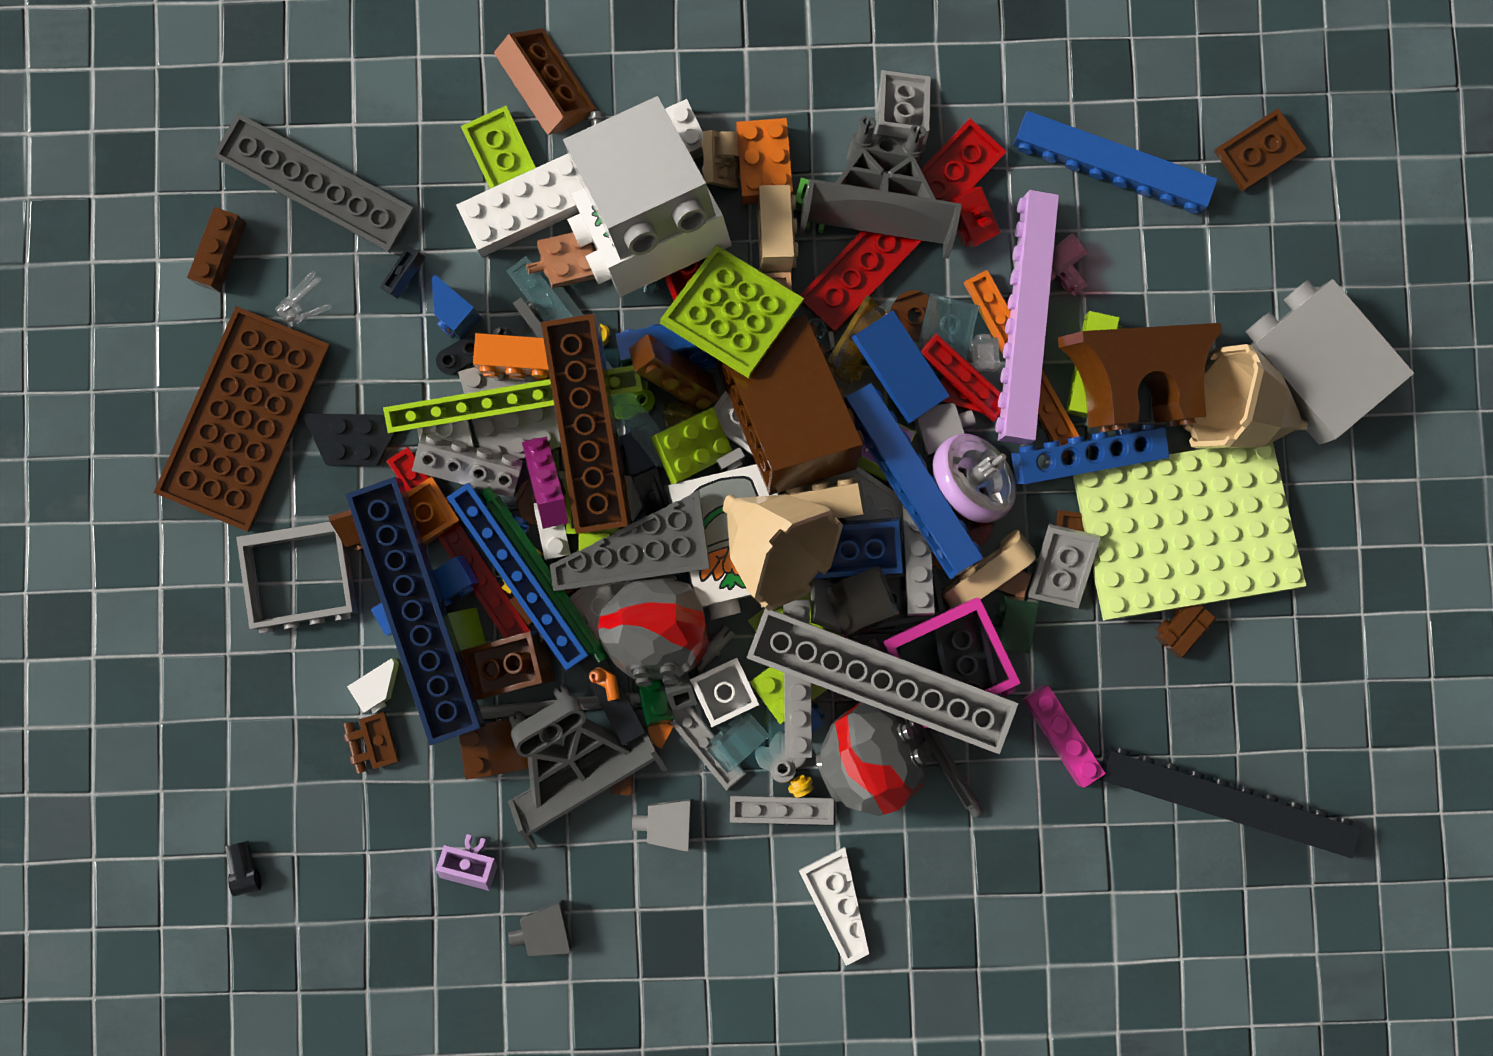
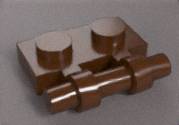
M386 712L359 719L361 730H355L353 721L343 724L345 730L344 740L348 742L352 755L349 758L351 765L354 764L357 774L367 771L364 761L369 759L373 769L400 761ZM362 737H364L368 751L365 753L361 752L358 741Z

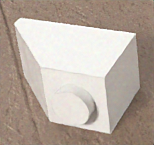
M391 658L347 686L363 713L372 711L375 714L387 706L385 702L391 699L399 666L396 658Z

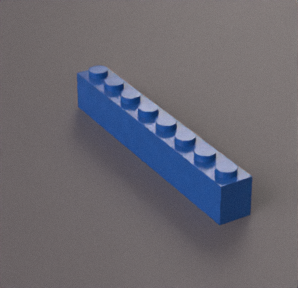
M1026 111L1013 144L1022 153L1037 154L1042 156L1041 158L1047 162L1065 164V167L1069 170L1087 172L1090 177L1098 180L1104 178L1112 181L1113 185L1117 187L1132 188L1139 195L1157 197L1164 204L1182 206L1185 211L1193 214L1202 213L1208 207L1217 182V178L1030 111Z
M870 383L846 396L844 403L847 409H851L853 412L855 428L857 431H861L865 446L950 580L975 566L983 559L979 545L972 541L967 534L966 525L961 519L957 518L953 508L948 504L937 487L934 476H930L925 468L924 459L914 451L907 433L902 432L898 426L895 414L888 410L884 404L881 392Z
M468 482L449 495L447 499L565 670L572 669L590 655L474 486Z

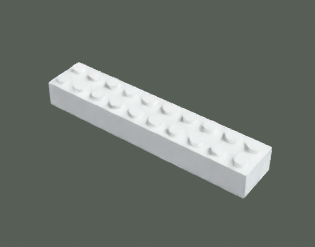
M685 99L666 108L668 116L692 159L703 156L701 146L703 132L688 100ZM566 154L465 200L456 206L481 257H484L579 213L571 194L584 187L574 169L569 154Z

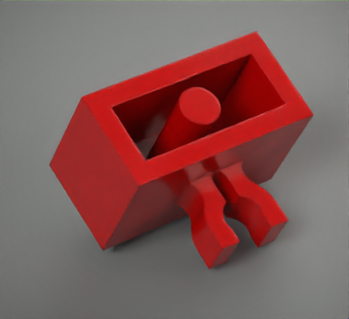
M972 187L946 200L961 204L957 236L960 242L965 244V247H975L1001 233L982 187Z

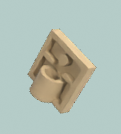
M713 130L703 131L701 146L704 155V165L702 167V175L706 184L728 189L738 188V133L717 132Z

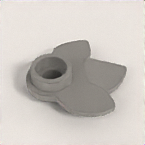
M782 731L774 735L770 742V747L757 746L755 748V757L758 765L762 769L770 771L772 778L779 783L791 781L795 776L796 769L802 766L806 758H785V733ZM784 765L788 770L782 774L778 772V768Z

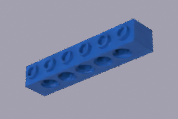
M1155 423L1139 425L1140 430L1132 431L1131 427H1129L1128 429L1116 430V434L1109 436L1107 432L1092 434V439L1084 440L1083 436L1068 438V443L1059 444V440L1044 442V447L1035 449V445L1019 447L1020 452L1011 453L1015 482L1017 484H1029L1169 458L1165 427H1155ZM1137 438H1139L1141 442L1139 450H1136L1135 448V441ZM1115 442L1117 445V451L1113 455L1111 452V445ZM1089 447H1092L1093 449V456L1091 459H1089L1086 454L1087 449ZM1065 451L1069 453V461L1066 464L1062 460V455ZM1041 455L1045 458V465L1042 468L1038 465V459Z

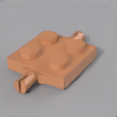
M572 232L538 240L537 247L541 256L540 261L526 264L528 275L543 271L549 279L551 288L555 289L596 279L585 256L597 250L592 243L580 248Z

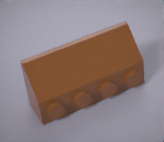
M544 28L509 33L495 50L494 54L501 66L505 69L547 135L566 131L590 116L591 112L597 110Z

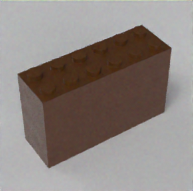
M806 315L789 321L749 378L718 359L716 363L717 370L769 496L856 470L859 458H861L862 446H864L863 435L860 430H856L854 425L853 412L851 409H847L844 403V392L841 387L836 385L834 369L831 365L828 366L825 360V349L822 344H818L815 326L813 323H809Z

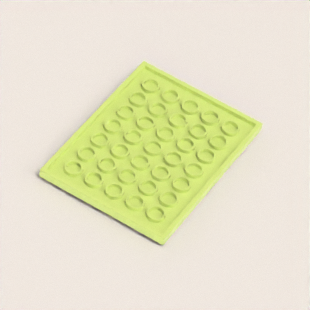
M1273 442L1265 447L1206 448L1169 454V458L1073 475L1084 532L1100 536L1092 570L1103 621L1298 589L1306 586Z

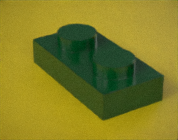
M662 679L653 680L650 686H637L648 727L670 723L674 720Z

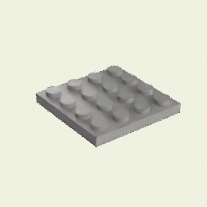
M476 367L458 372L464 394L536 382L535 377L525 376L524 380L510 379L509 375L499 374V378H487ZM554 405L472 419L479 447L488 448L496 454H510L517 457L518 460L525 459L522 442L547 437L551 451L561 448Z

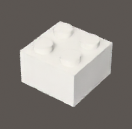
M738 658L690 679L712 727L759 705Z

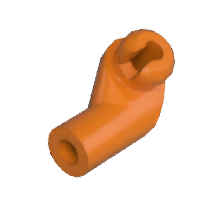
M601 667L591 670L589 673L590 681L606 689L608 701L621 699L615 674Z

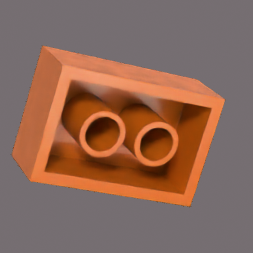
M787 118L736 122L742 204L757 203L759 186L790 185V194L793 195Z
M475 333L473 365L480 373H484V377L499 378V374L509 375V378L514 380H524L525 376L535 377L536 381L550 379L543 338Z

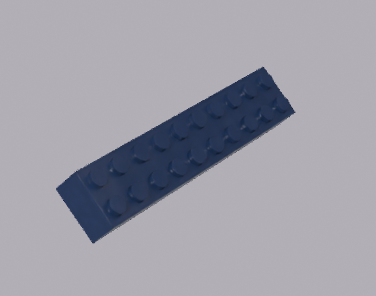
M392 477L345 494L429 745H434L485 727L486 725L403 480Z

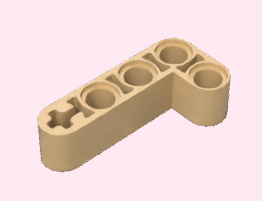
M1018 529L1002 539L1000 542L1001 547L941 590L942 600L950 609L976 597L982 599L1035 560L1036 556L1033 547Z

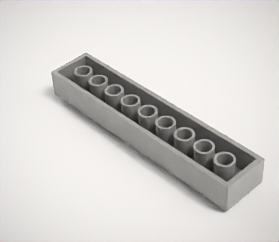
M764 610L747 655V659L997 754L1001 752L1018 703L774 610Z

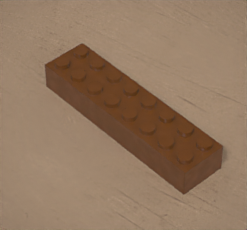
M588 314L541 322L575 533L629 526L632 520L598 314Z

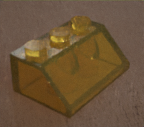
M867 295L827 360L828 366L831 365L833 367L835 376L851 385L854 379L859 381L866 369L862 366L866 359L851 337L888 314Z

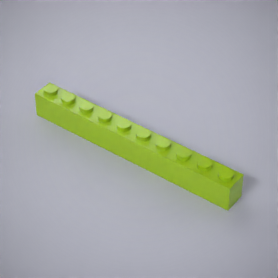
M633 365L607 369L611 396L646 390L645 378L635 372ZM548 379L383 407L387 431L392 433L553 406L554 400L551 382Z

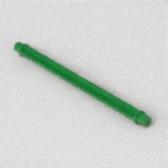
M490 486L481 491V494L486 500V505L502 525L514 546L589 655H592L597 663L607 658V655L602 650L603 646L590 627L587 626L584 618L564 590L553 591L552 577L548 566L518 522L512 517L511 512L500 496L495 494Z

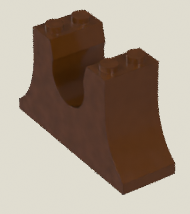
M1221 323L1091 330L1058 337L1059 349L1070 357L1082 379L1086 394L1089 428L1099 427V432L1128 429V424L1137 423L1140 410L1138 388L1141 380L1148 385L1151 391V407L1156 423L1167 422V427L1195 424L1197 423L1196 418L1206 417L1204 394L1205 365L1210 348L1216 338L1222 333Z

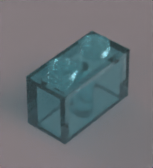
M750 712L744 717L741 714L736 716L729 723L731 728L725 734L720 731L710 740L713 745L707 751L726 773L732 771L770 736Z

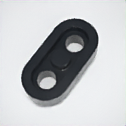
M475 336L464 337L441 350L436 357L438 369L446 375H454L472 365L474 351L467 352L466 348L470 344L475 345ZM452 357V363L445 365V358Z

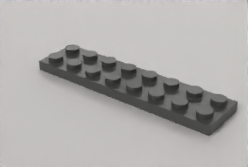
M240 113L236 114L212 155L224 164L391 253L415 211L412 206Z

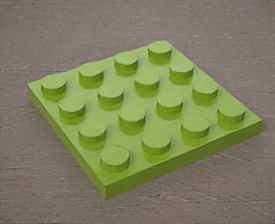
M716 245L661 317L660 324L749 378L802 305L804 298Z

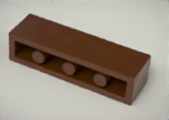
M647 334L628 348L636 373L698 411H703L720 398L713 375L651 335Z

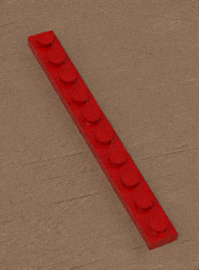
M406 447L387 460L397 478L403 480L407 492L429 478L426 474L412 471L415 455L409 447ZM459 521L437 538L451 559L456 556H465L479 580V583L473 586V592L502 636L508 638L530 632V628L509 600L511 599L505 590L502 589L501 584Z

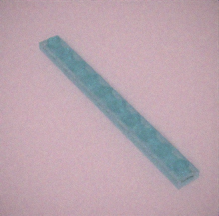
M527 256L506 271L528 301L534 305L544 321L573 317L539 272L528 275L526 264H531ZM606 360L607 369H613ZM632 392L612 395L614 413L657 469H660L663 464L650 438L661 432L660 428Z

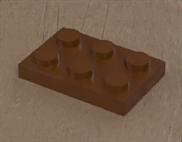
M1277 108L1217 147L1214 152L1243 192L1303 153L1306 147L1279 108Z

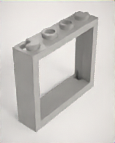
M330 522L236 537L249 629H258L259 633L273 632L275 626L284 625V629L300 627L299 622L309 621L310 625L326 623L325 618L335 617V621L351 618L350 614L358 613L349 549L344 546ZM336 534L346 606L263 620L253 548Z

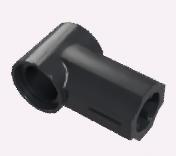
M249 841L225 846L230 869L228 885L232 896L235 897L260 891L262 887L259 870L254 867Z

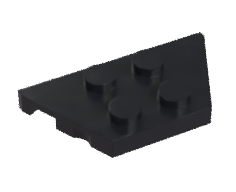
M303 413V418L324 463L330 466H379L384 457V452L390 446L395 433H388L385 415Z

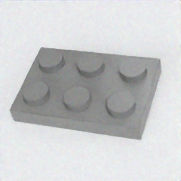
M1049 524L1030 584L1028 597L1079 608L1100 542V536Z

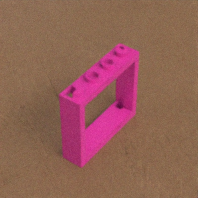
M980 597L971 599L883 641L888 653L900 658L895 649L896 647L976 610L1008 677L1007 680L985 691L996 695L1001 693L1002 696H1006L1016 691L1015 686L1020 684Z

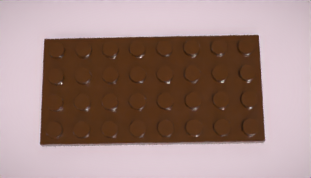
M235 306L153 493L244 531L251 532L331 345Z

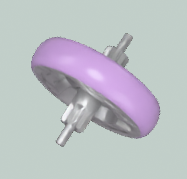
M971 434L954 435L946 439L938 447L933 458V475L937 487L948 504L957 513L974 522L990 523L1001 519L1010 511L1016 499V482L1013 472L1006 461L1005 454H1001L983 438Z

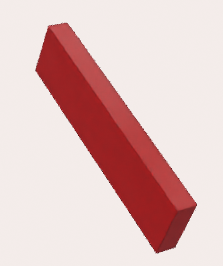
M937 333L934 334L920 350L926 361L992 422L995 421L1001 414V408L998 407V399L1001 392Z

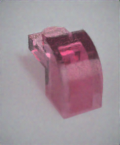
M1073 233L1054 248L1051 282L1060 277L1062 287L1068 293L1071 292L1075 296L1087 284L1073 266L1084 259L1088 252Z

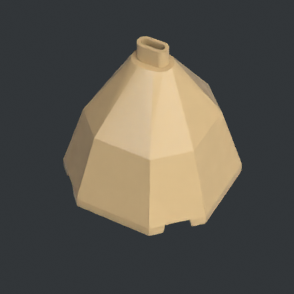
M1244 344L1214 348L1209 354L1212 360L1204 372L1206 417L1196 418L1197 423L1183 425L1184 429L1191 433L1192 438L1189 440L1191 447L1197 449L1265 447L1295 430H1305L1308 426V421L1301 419L1299 410L1281 372L1253 346Z
M729 494L725 498L723 512L727 514L730 559L749 593L768 611L805 597L812 590L809 583L818 572L825 575L831 568L843 524L833 516L834 513L826 506L789 495L736 498Z

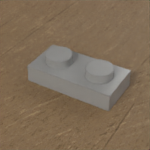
M739 447L719 458L717 466L721 473L742 468L745 462V455Z

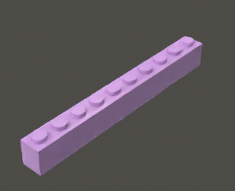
M1029 190L1018 202L1017 212L1020 213V222L1017 223L1015 229V236L1018 237V242L1013 251V261H1016L1015 270L1012 271L1010 284L1013 285V293L1008 300V309H1011V313L1005 327V332L1008 334V343L1005 344L1003 349V358H1006V363L1000 377V381L1003 383V392L1000 393L998 399V407L1001 408V414L997 419L995 428L996 432L999 433L998 441L1029 445L1036 439L1059 195Z

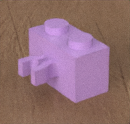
M466 835L465 851L444 845L436 867L439 877L490 891L498 866L494 858L480 855L485 849L486 839H480V843L474 848L473 853L471 852L472 835Z

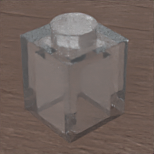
M990 334L976 335V339H972L969 343L970 364L979 373L997 372L1000 368L998 337L991 338Z

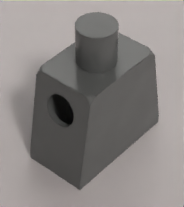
M562 900L522 916L520 919L522 929L508 932L510 946L516 947L525 944L528 956L568 954L573 949Z

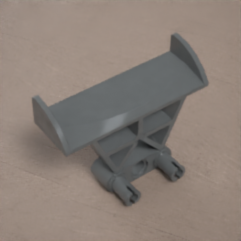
M863 116L860 119L858 131L852 135L846 155L850 163L838 180L833 183L809 179L800 211L798 234L804 235L807 222L905 237L943 244V258L948 259L957 232L961 204L936 200L919 167L923 154L922 142L927 132L925 127L920 125L916 133L917 124L913 125L908 139L874 134L876 120L869 117L868 124H866L867 116Z
M565 684L559 685L562 692L559 691L558 687L554 690V696L557 701L526 719L525 714L521 711L514 712L516 719L513 714L509 716V722L513 728L511 737L516 751L520 756L528 757L530 788L509 800L508 803L518 832L532 851L537 848L532 833L653 761L657 762L663 773L668 770L642 722L640 723L646 733L622 745L616 733L585 717L578 699L572 696L570 688ZM565 737L564 746L555 744V742Z

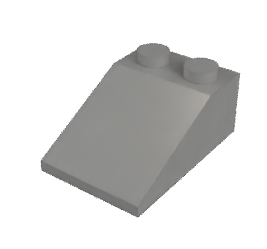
M881 70L874 134L908 139L911 127L917 124V133L919 126L922 125L927 131L922 142L924 152L929 134L931 77Z

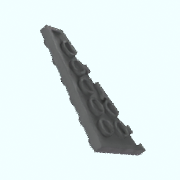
M697 490L689 496L551 564L553 591L710 569L700 491Z

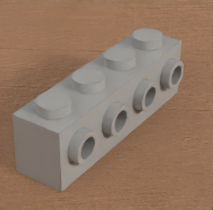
M422 433L412 471L463 485L469 482L474 488L482 490L490 486L496 494L513 498L523 461L510 454L500 455L493 453L488 448H474L467 446L462 441H448L442 439L437 434L426 435Z

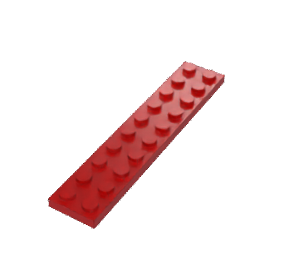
M969 118L921 168V171L935 199L946 201L975 187L1003 158L1007 151ZM861 231L799 295L804 298L802 304L835 333L923 240Z

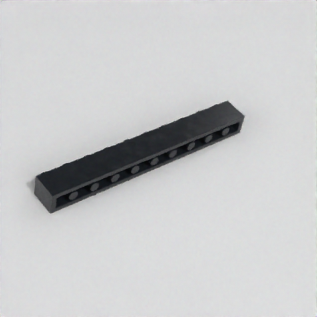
M1115 747L1114 751H1105L1101 767L1106 774L1098 780L1353 859L1361 828L1352 826V820L1337 816L1335 821L1327 818L1328 813L1317 809H1312V812L1309 813L1302 810L1304 805L1288 801L1287 805L1277 803L1278 797L1263 793L1261 798L1253 795V789L1238 785L1237 790L1228 787L1229 782L1217 778H1213V782L1203 780L1204 774L1189 770L1187 775L1178 772L1179 766L1164 762L1163 767L1154 764L1155 759L1139 755V758L1136 759L1129 756L1130 751Z

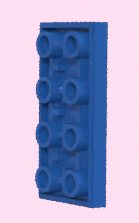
M893 310L851 337L908 424L949 397V394Z

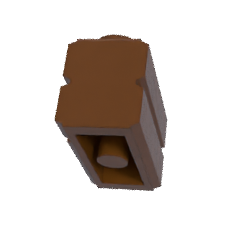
M1202 605L1173 609L1175 613L1170 620L1165 619L1156 629L1159 633L1155 639L1178 658H1184L1216 620V617L1204 609Z

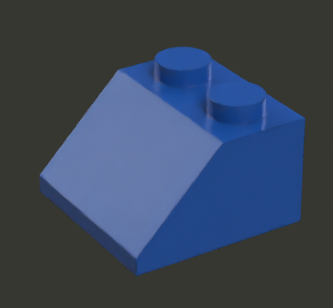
M434 275L432 277L434 315L439 319L437 325L452 339L457 336L461 340L479 322L481 316L471 304L439 277Z

